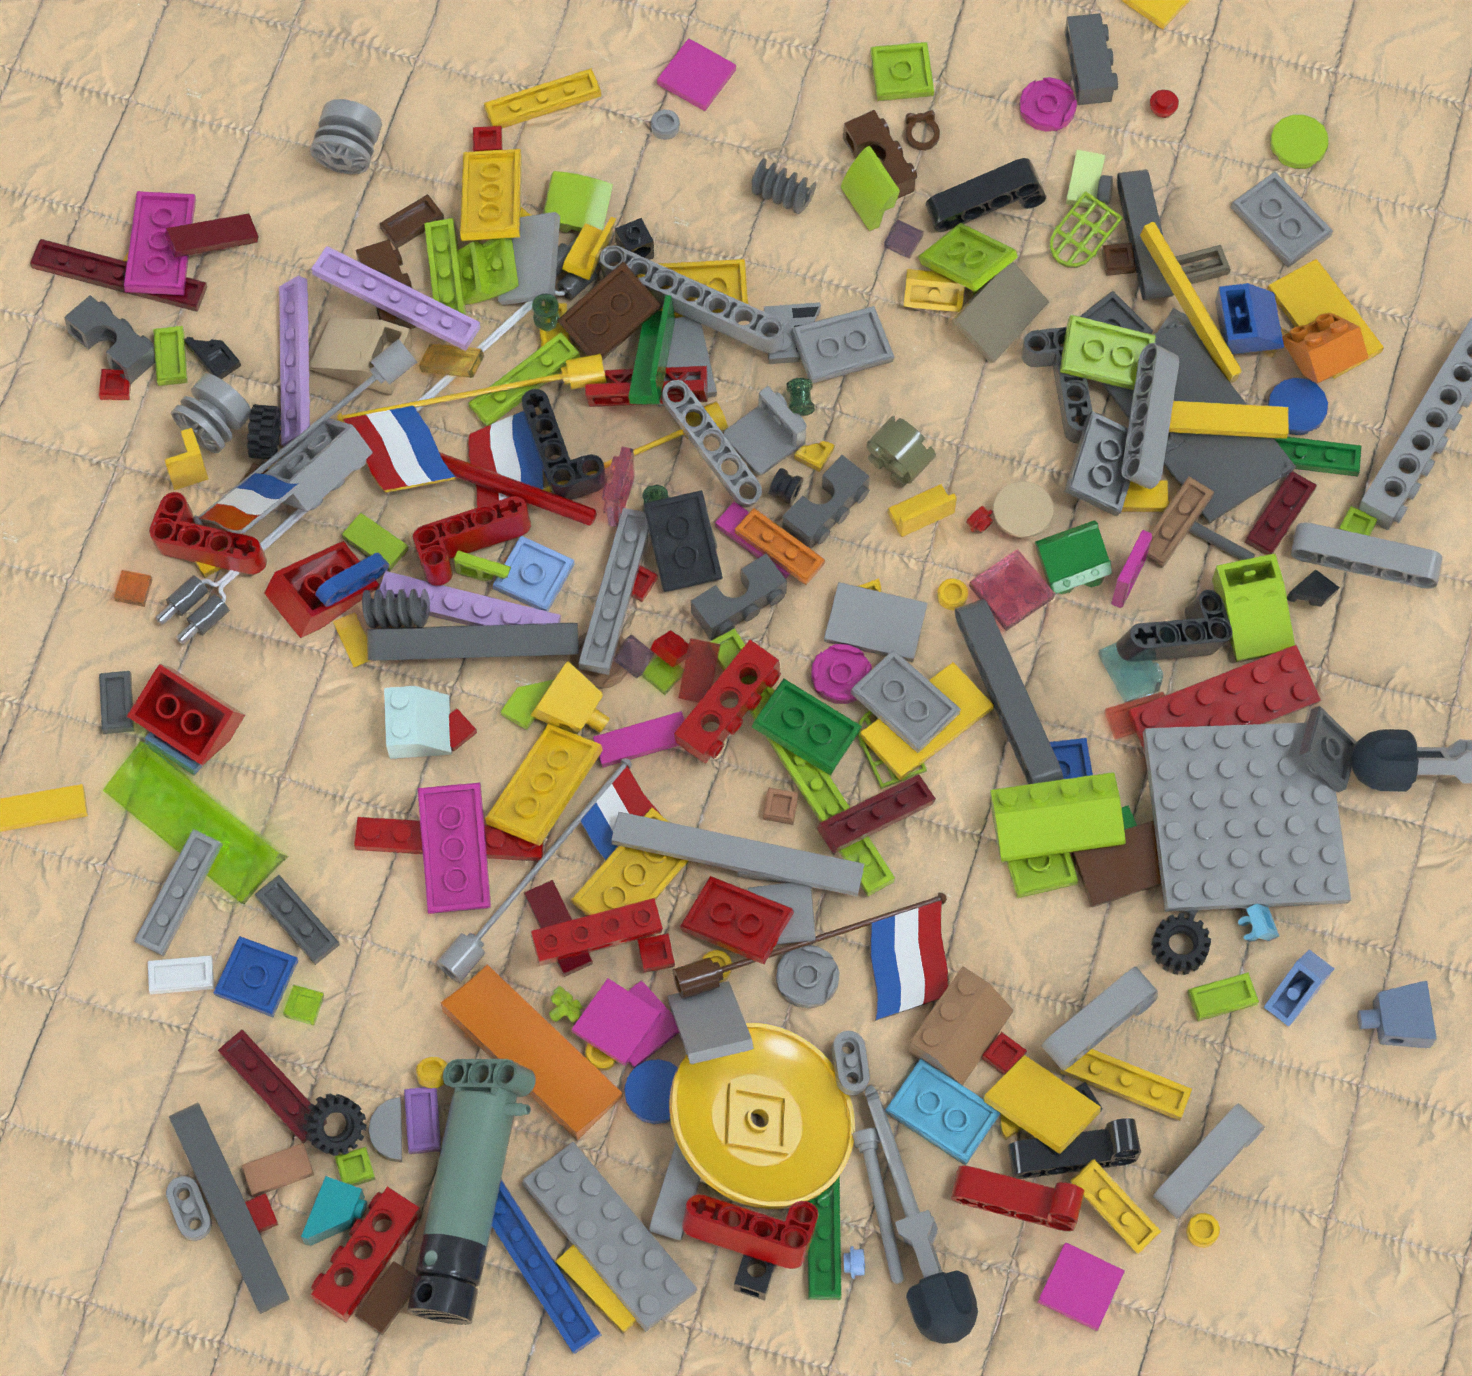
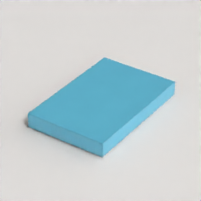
M923 1059L919 1060L885 1109L886 1114L965 1166L1001 1114L985 1103L984 1099Z

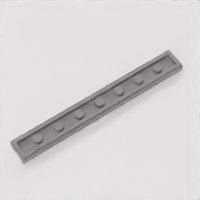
M618 812L611 840L612 844L857 897L864 869L863 863Z

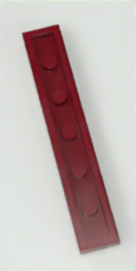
M44 239L39 240L30 262L31 267L36 270L198 312L207 289L206 282L186 277L184 295L125 292L124 282L127 261Z

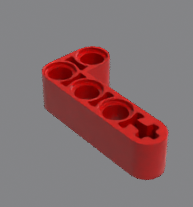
M179 492L168 493L162 498L149 530L150 536L160 554L246 574H257L264 570L267 565V558L260 542L255 537L193 524V512L184 495Z
M513 496L418 527L413 533V541L426 580L434 586L448 583L453 576L449 559L455 558L457 551L468 554L520 537L530 530L531 521L524 499Z
M959 1166L951 1199L962 1205L1053 1229L1074 1231L1085 1191L1083 1188L1070 1183L1059 1182L1056 1183L1055 1188L971 1166Z
M699 1194L688 1199L682 1228L687 1235L784 1268L796 1269L802 1266L808 1253L818 1219V1210L808 1201H797L790 1207L786 1220L782 1221Z

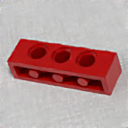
M749 639L675 731L676 744L704 764L711 757L715 759L724 747L723 741L729 734L734 735L743 724L742 718L747 711L750 710L752 712L762 700L761 694L767 686L772 688L781 676L779 672V659ZM747 675L757 678L753 684L747 685L741 682L742 678ZM727 699L738 701L737 705L733 708H726L722 705ZM709 722H715L719 725L718 729L713 732L705 731L703 727Z
M655 898L532 930L531 938L538 964L542 966L661 934L663 927Z
M388 1186L383 1193L378 1192L372 1198L368 1206L370 1211L364 1220L358 1219L349 1233L352 1236L345 1247L341 1245L336 1249L330 1260L332 1265L326 1274L320 1273L311 1286L313 1290L311 1296L314 1302L345 1323H347L422 1216L417 1205ZM387 1219L392 1222V1225L386 1232H378L374 1229L378 1221ZM360 1247H371L373 1249L371 1256L367 1259L357 1258L356 1252ZM350 1273L354 1276L350 1285L342 1287L336 1284L341 1274Z

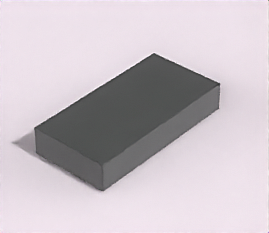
M131 672L100 673L101 724L103 734L134 731V721L127 717L133 707Z

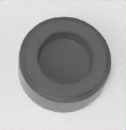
M1102 175L1099 180L1097 199L1106 205H1109L1111 201L1113 176Z

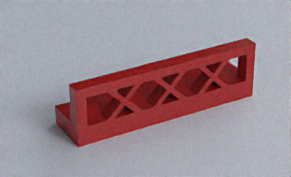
M707 366L666 368L665 376L671 380L683 381L699 402H708ZM634 369L604 370L605 378L609 379L612 383L585 384V396L589 407L649 404H630L629 391L631 382L627 381L632 378ZM690 375H701V380L685 379ZM664 381L663 389L665 385L670 381ZM672 388L667 392V396L672 402L676 403L684 399L683 392L680 389Z

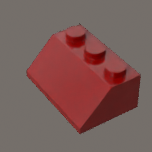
M159 664L127 717L197 763L204 765L231 740L245 714L172 667Z

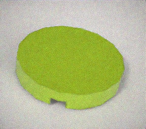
M1293 114L1282 118L1275 125L1270 138V147L1273 154L1275 153L1283 165L1294 169H1307L1318 161L1320 162L1324 158L1329 144L1328 134L1324 126L1315 118L1307 115Z

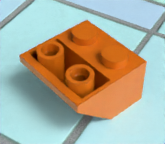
M1333 313L1321 314L1316 317L1315 321L1307 325L1296 326L1290 330V333L1282 336L1285 348L1302 374L1316 383H1320L1369 358L1360 327Z

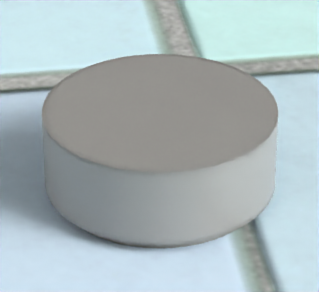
M660 110L652 116L651 130L657 138L668 140L678 134L680 120L675 112Z

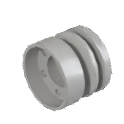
M334 99L326 102L318 122L319 128L315 132L314 141L311 144V155L324 167L339 173L360 174L366 172L374 153L373 146L378 140L382 127L381 118L369 107L355 101Z
M205 373L191 388L194 398L185 396L180 401L181 405H177L171 411V415L182 430L193 429L199 445L211 452L219 453L225 447L224 442H229L233 438L230 429L239 430L249 419L251 408L246 400L229 384L213 374Z

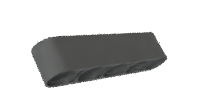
M1147 169L1118 173L1117 188L1129 243H1132L1136 274L1142 299L1151 300L1173 297L1174 293L1140 237L1143 227L1151 222L1156 223L1163 235L1149 172Z

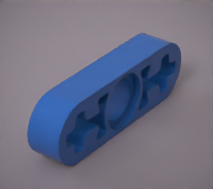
M375 553L325 581L318 588L315 595L326 607H329L379 579L388 570L390 564L380 553Z

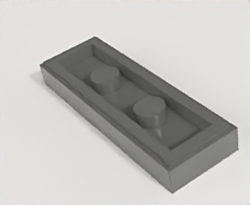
M280 875L255 893L256 899L315 965L340 945L339 941Z

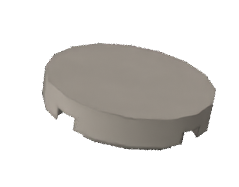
M807 945L789 951L782 957L777 968L776 982L779 992L788 1002L797 1007L811 1009L822 1006L833 997L838 988L840 972L828 951L818 946Z

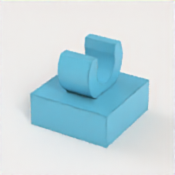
M1255 904L1246 908L1249 916H1244L1238 920L1241 926H1246L1250 923L1253 926L1251 933L1243 936L1247 941H1256L1259 938L1270 941L1279 937L1268 907Z

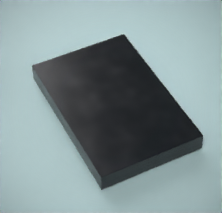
M702 490L643 503L663 593L723 579Z

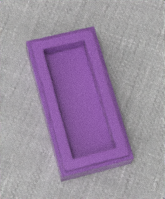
M437 1088L404 1089L409 1155L440 1152L441 1137Z

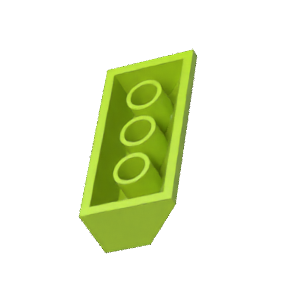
M1114 772L990 790L991 813L1001 862L1126 844L1120 795Z

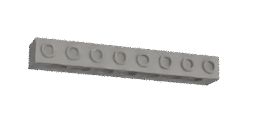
M1472 318L1360 503L1358 509L1378 519L1376 524L1386 530L1390 529L1394 521L1400 523L1408 508L1404 506L1407 498L1411 500L1415 498L1422 485L1418 483L1421 475L1428 476L1435 463L1431 458L1435 452L1441 454L1449 440L1445 436L1449 429L1453 431L1456 429L1463 416L1459 414L1462 406L1468 408L1472 402V358L1469 356V354H1472ZM1455 377H1461L1466 382H1460ZM1442 399L1448 400V401H1450L1452 404H1451V405L1445 404V403H1443L1441 400H1442ZM1427 422H1433L1437 424L1438 427H1431ZM1413 445H1420L1425 450H1418ZM1399 468H1406L1411 473H1403ZM1385 491H1392L1397 494V497H1391Z

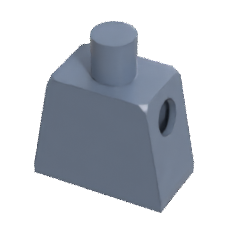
M1427 981L1377 993L1373 1000V1009L1358 1010L1359 1029L1377 1028L1378 1041L1382 1045L1431 1048L1437 1039Z

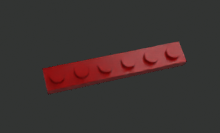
M357 817L355 850L423 854L420 821ZM484 825L488 859L539 862L543 857L544 841L538 846L490 825Z

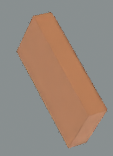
M304 1143L242 1165L253 1198L314 1176Z

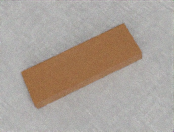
M1189 476L1150 531L1153 537L1147 558L1164 568L1214 496V491Z

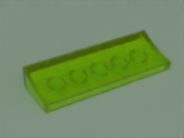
M139 742L103 789L105 793L179 853H181L193 829L221 842L223 845L207 876L242 904H245L268 876L289 857L163 754L145 742Z

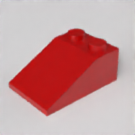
M341 541L274 572L264 594L296 634L302 638L325 627L360 602L364 590H369L372 593L380 585L377 581H374L329 607H326L315 594L325 581L360 562L347 544Z

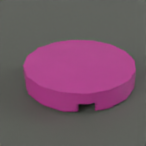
M1051 77L1043 78V80L1037 82L1034 80L1022 91L1019 102L1020 114L1025 122L1034 129L1045 132L1058 131L1066 127L1074 119L1077 100L1072 88L1062 80Z
M835 644L829 646L823 652L821 651L816 656L812 664L811 681L815 691L823 699L835 704H849L857 701L851 694V689L872 670V666L860 649L848 644Z

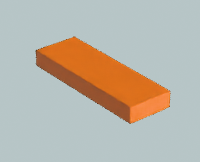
M755 508L735 528L736 535L762 554H767L773 562L805 585L810 582L825 564L824 558Z

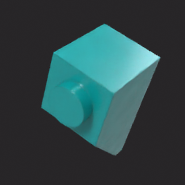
M325 1176L301 1235L304 1244L312 1246L352 1228L356 1218L361 1219L367 1206L363 1190Z

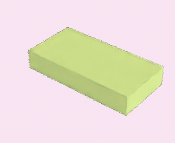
M1082 150L1076 151L1066 204L1075 205L1085 191L1097 199L1105 155ZM1085 197L1079 204V207L1089 208L1093 202Z

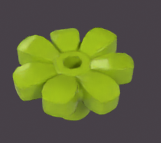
M558 986L553 990L554 994L551 996V1001L556 1007L549 1012V1015L555 1022H558L564 1016H568L569 1020L575 1023L581 1017L582 1013L580 1010L583 1007L579 1000H573V996L569 992L565 991L563 987Z

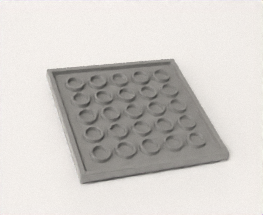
M1307 723L1145 728L1143 740L1165 912L1249 908L1255 904L1265 907L1347 904L1351 901L1336 790L1299 756Z

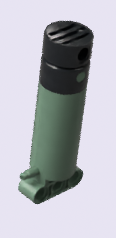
M455 1059L449 1062L444 1069V1083L455 1089L452 1095L418 1256L417 1276L413 1280L407 1309L409 1313L415 1316L448 1324H472L479 1292L476 1287L481 1282L514 1116L528 1115L531 1111L528 1104L516 1103L517 1097L528 1095L533 1090L536 1082V1077L532 1070L509 1059Z

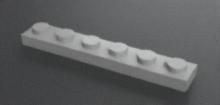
M627 508L622 510L580 656L579 669L606 675L610 673L649 534L645 512Z

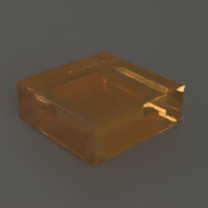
M122 570L114 595L115 601L145 607L153 580L152 576Z

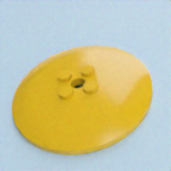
M746 1023L754 1049L695 1064H690L687 1054L677 1068L671 1086L669 1099L671 1125L678 1146L685 1159L701 1179L713 1189L736 1202L756 1208H790L797 1201H810L822 1194L836 1181L844 1170L854 1144L852 1135L855 1132L853 1105L850 1095L843 1093L836 1084L833 1064L813 1044L781 1027L763 1023ZM751 1114H759L764 1120V1127L754 1125L751 1121Z

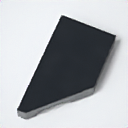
M193 337L184 339L186 346L206 370L220 379H223L241 366L239 359L223 340L211 339L210 341L194 340Z
M1315 569L1290 591L1287 600L1290 602H1295L1296 599L1309 601L1310 605L1322 607L1337 593L1340 587Z

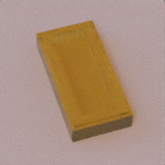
M430 343L418 366L421 372L473 378L485 355L482 349L468 347L465 351L457 346Z

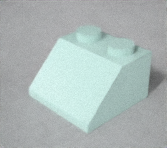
M418 686L384 688L386 747L390 759L452 755L449 735V695Z

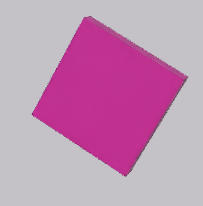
M688 38L658 77L657 85L706 111L735 73L736 64Z
M1145 530L1141 531L1117 580L1111 604L1118 608L1124 606L1147 559L1153 536Z
M607 978L572 1028V1033L626 1066L660 1017L661 1012Z
M642 980L632 987L629 992L659 1010L661 1015L628 1063L633 1069L646 1061L679 1033L672 1013Z
M1065 1242L1037 1303L1098 1331L1125 1270Z

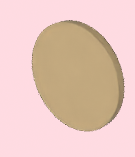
M1027 481L1014 482L1002 488L995 497L993 504V515L998 526L1009 535L1019 538H1029L1042 533L1051 523L1054 511L1053 502L1049 494L1039 485Z

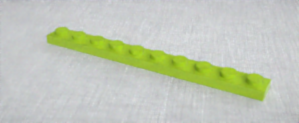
M735 628L708 642V648L723 671L745 646ZM747 675L742 678L741 682L749 685L753 684L757 678ZM767 686L761 694L762 700L754 711L751 712L749 710L754 720L774 693L773 687L769 688ZM765 736L820 822L850 808L827 773ZM869 836L839 851L844 860L864 864L860 885L868 897L895 882L894 875Z

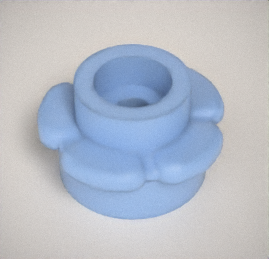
M854 1246L850 1247V1253H844V1272L851 1273L852 1279H855V1276L865 1275L864 1249H854Z

